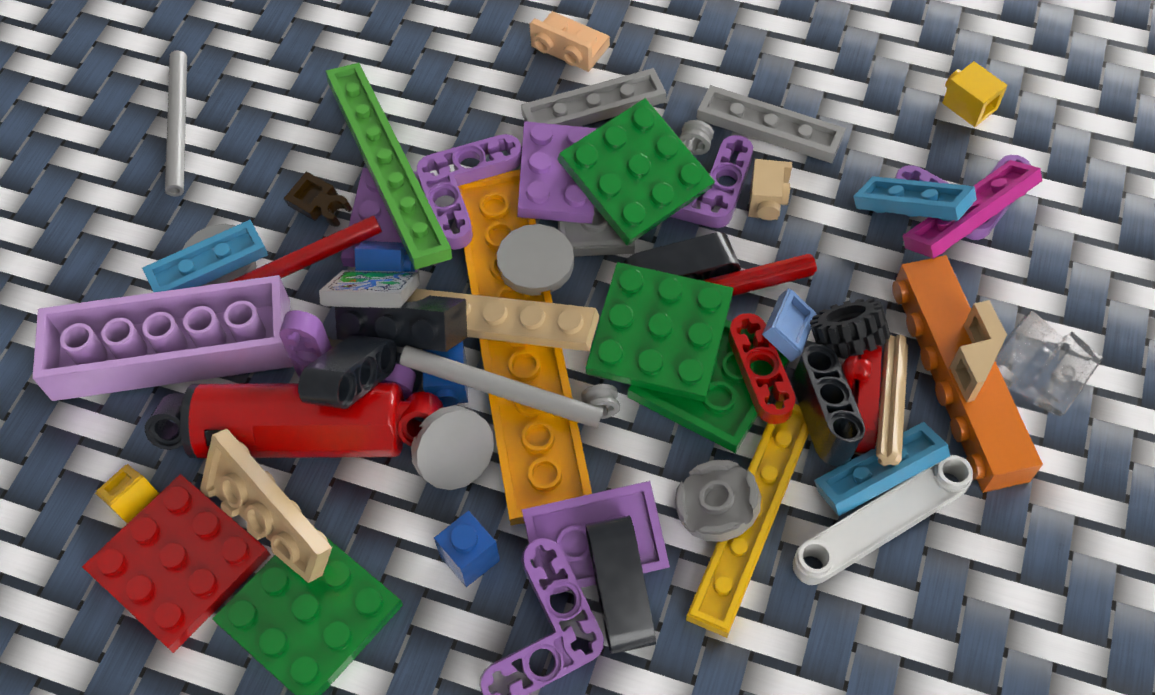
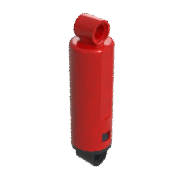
M394 382L379 383L347 409L302 402L298 393V383L191 384L186 389L184 395L177 393L169 394L160 400L145 424V434L147 439L160 449L172 450L183 445L184 451L189 458H207L212 434L224 429H228L239 442L245 444L253 458L397 457L403 449V443L411 446L414 436L417 438L418 433L422 429L420 427L422 422L416 420L415 417L426 419V417L444 407L437 396L423 391L413 393L404 401L401 386Z

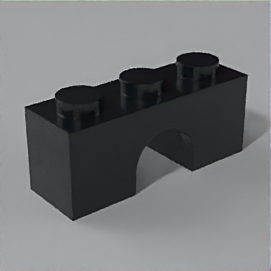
M429 295L422 300L405 302L401 308L335 307L336 333L339 340H345L351 335L391 339L398 347L408 345L417 349L447 352L467 338L466 299Z

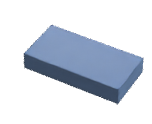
M788 288L779 296L762 335L792 362L802 354L811 331L810 320L817 314L792 289Z

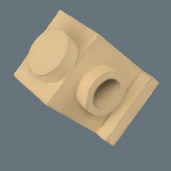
M755 159L751 179L748 217L778 220L781 205H788L789 180L792 162Z

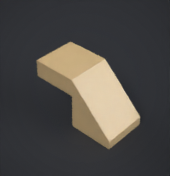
M990 300L973 305L963 325L972 344L960 346L950 365L951 372L966 403L976 399L1007 336Z

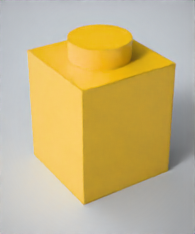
M973 61L962 71L959 69L954 71L945 83L947 90L942 104L973 127H976L998 109L1008 85Z

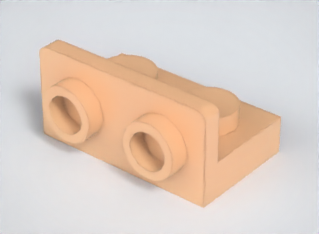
M553 11L543 22L535 18L530 22L532 47L587 72L592 69L610 46V36Z

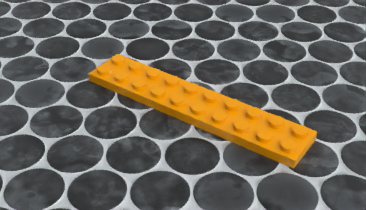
M520 170L509 171L458 186L471 220L473 233L471 242L464 247L471 294L553 303L550 290L535 296L514 291L504 283L498 270L497 251L501 241L515 229L525 225L536 224V219L517 217ZM479 338L485 371L573 399L562 348ZM488 394L511 526L524 524L522 509L592 494L578 422Z

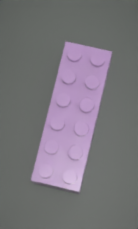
M277 275L39 308L33 380L51 401L293 367L279 335L285 314L290 311V299L280 276Z

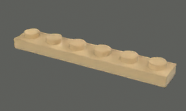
M416 289L406 301L422 300L429 295L466 299L467 337L589 352L599 320L598 311L593 307Z

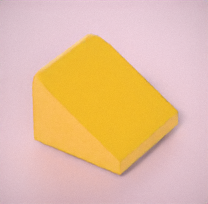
M127 464L104 483L95 494L128 524L159 492L143 475Z

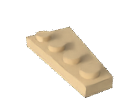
M228 429L212 434L200 491L208 498L216 495L222 500L221 509L231 518L240 515L247 521V532L254 538L259 540L266 537L271 541L273 554L309 583L323 576L332 550L326 536L314 528L302 514L298 504L285 495L268 471L262 469L250 455L245 444L239 442Z

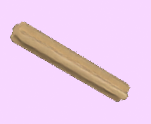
M901 334L897 336L890 335V338L886 339V343H884L876 456L878 457L879 464L882 466H888L889 464L896 466L902 460L908 344L906 343V337Z

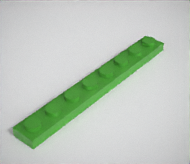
M360 63L326 70L327 82L414 269H420L452 259L451 246Z

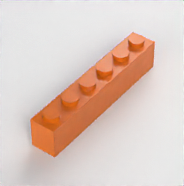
M947 255L902 264L896 281L892 285L895 301L903 306L907 316V329L910 335L916 337L921 348L922 364L933 376L936 383L935 392L937 399L948 411L951 418L950 426L953 437L957 442H961L967 455L966 460L970 463L973 470V479H977L982 493L1031 482L1043 463L996 361L976 399L967 403L951 372L950 365L959 347L972 344L963 326L971 311V307Z

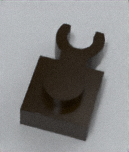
M307 171L283 198L289 207L314 221L322 214L326 221L334 227H338L341 224L334 215L336 210L345 209L348 212L353 210L347 199L342 195H338L333 185Z

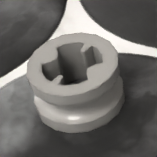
M690 120L683 125L682 134L679 138L693 155H703L710 150L714 131L709 124L703 121Z
M593 385L581 393L582 402L604 409L601 419L612 417L620 411V403L616 399L618 397L617 388L613 385Z

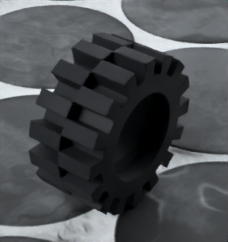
M857 299L853 303L849 300L843 302L844 304L840 306L835 304L830 306V310H821L819 312L820 315H814L812 320H810L815 343L829 347L835 352L837 357L842 355V359L848 358L850 354L854 353L857 356L862 355L864 350L873 351L877 349L876 345H883L886 343V339L890 338L883 305L880 301H874V299H868L865 302L864 299Z

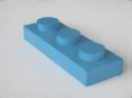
M872 176L853 196L856 209L871 210L876 213L905 214L909 217L938 218L943 221H958L977 200L975 186Z
M248 220L149 264L142 269L153 292H162L202 286L266 257L268 253L251 220Z
M922 422L903 432L902 460L898 465L889 464L888 466H882L879 464L875 447V449L867 451L847 464L839 466L815 479L814 482L818 493L834 512L841 516L950 457L948 444L925 422Z

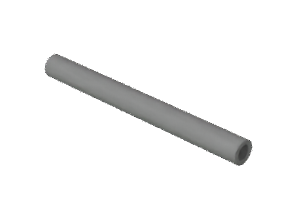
M178 50L171 52L169 57L165 192L174 197L181 196L184 193L187 55L183 51Z
M408 345L404 347L400 358V365L596 429L604 410Z

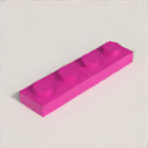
M1009 160L974 185L977 200L958 221H943L938 218L928 217L903 235L905 248L932 259L943 254L952 245L971 234L973 230L1042 182L1041 168Z

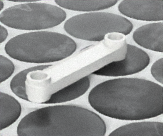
M950 455V457L909 478L804 542L797 549L793 559V570L797 578L808 585L820 584L955 501L968 490L972 483L973 470L970 463L963 457ZM944 473L954 475L959 482L948 480ZM807 556L818 558L824 567L821 569L811 568L805 563L803 558Z

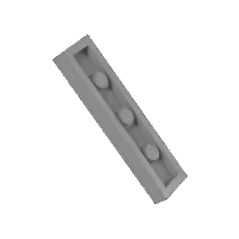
M651 68L521 104V111L526 122L580 127L618 116L644 98L652 106L665 103L666 91L655 69Z
M712 85L709 86L697 110V120L829 163H833L846 129Z

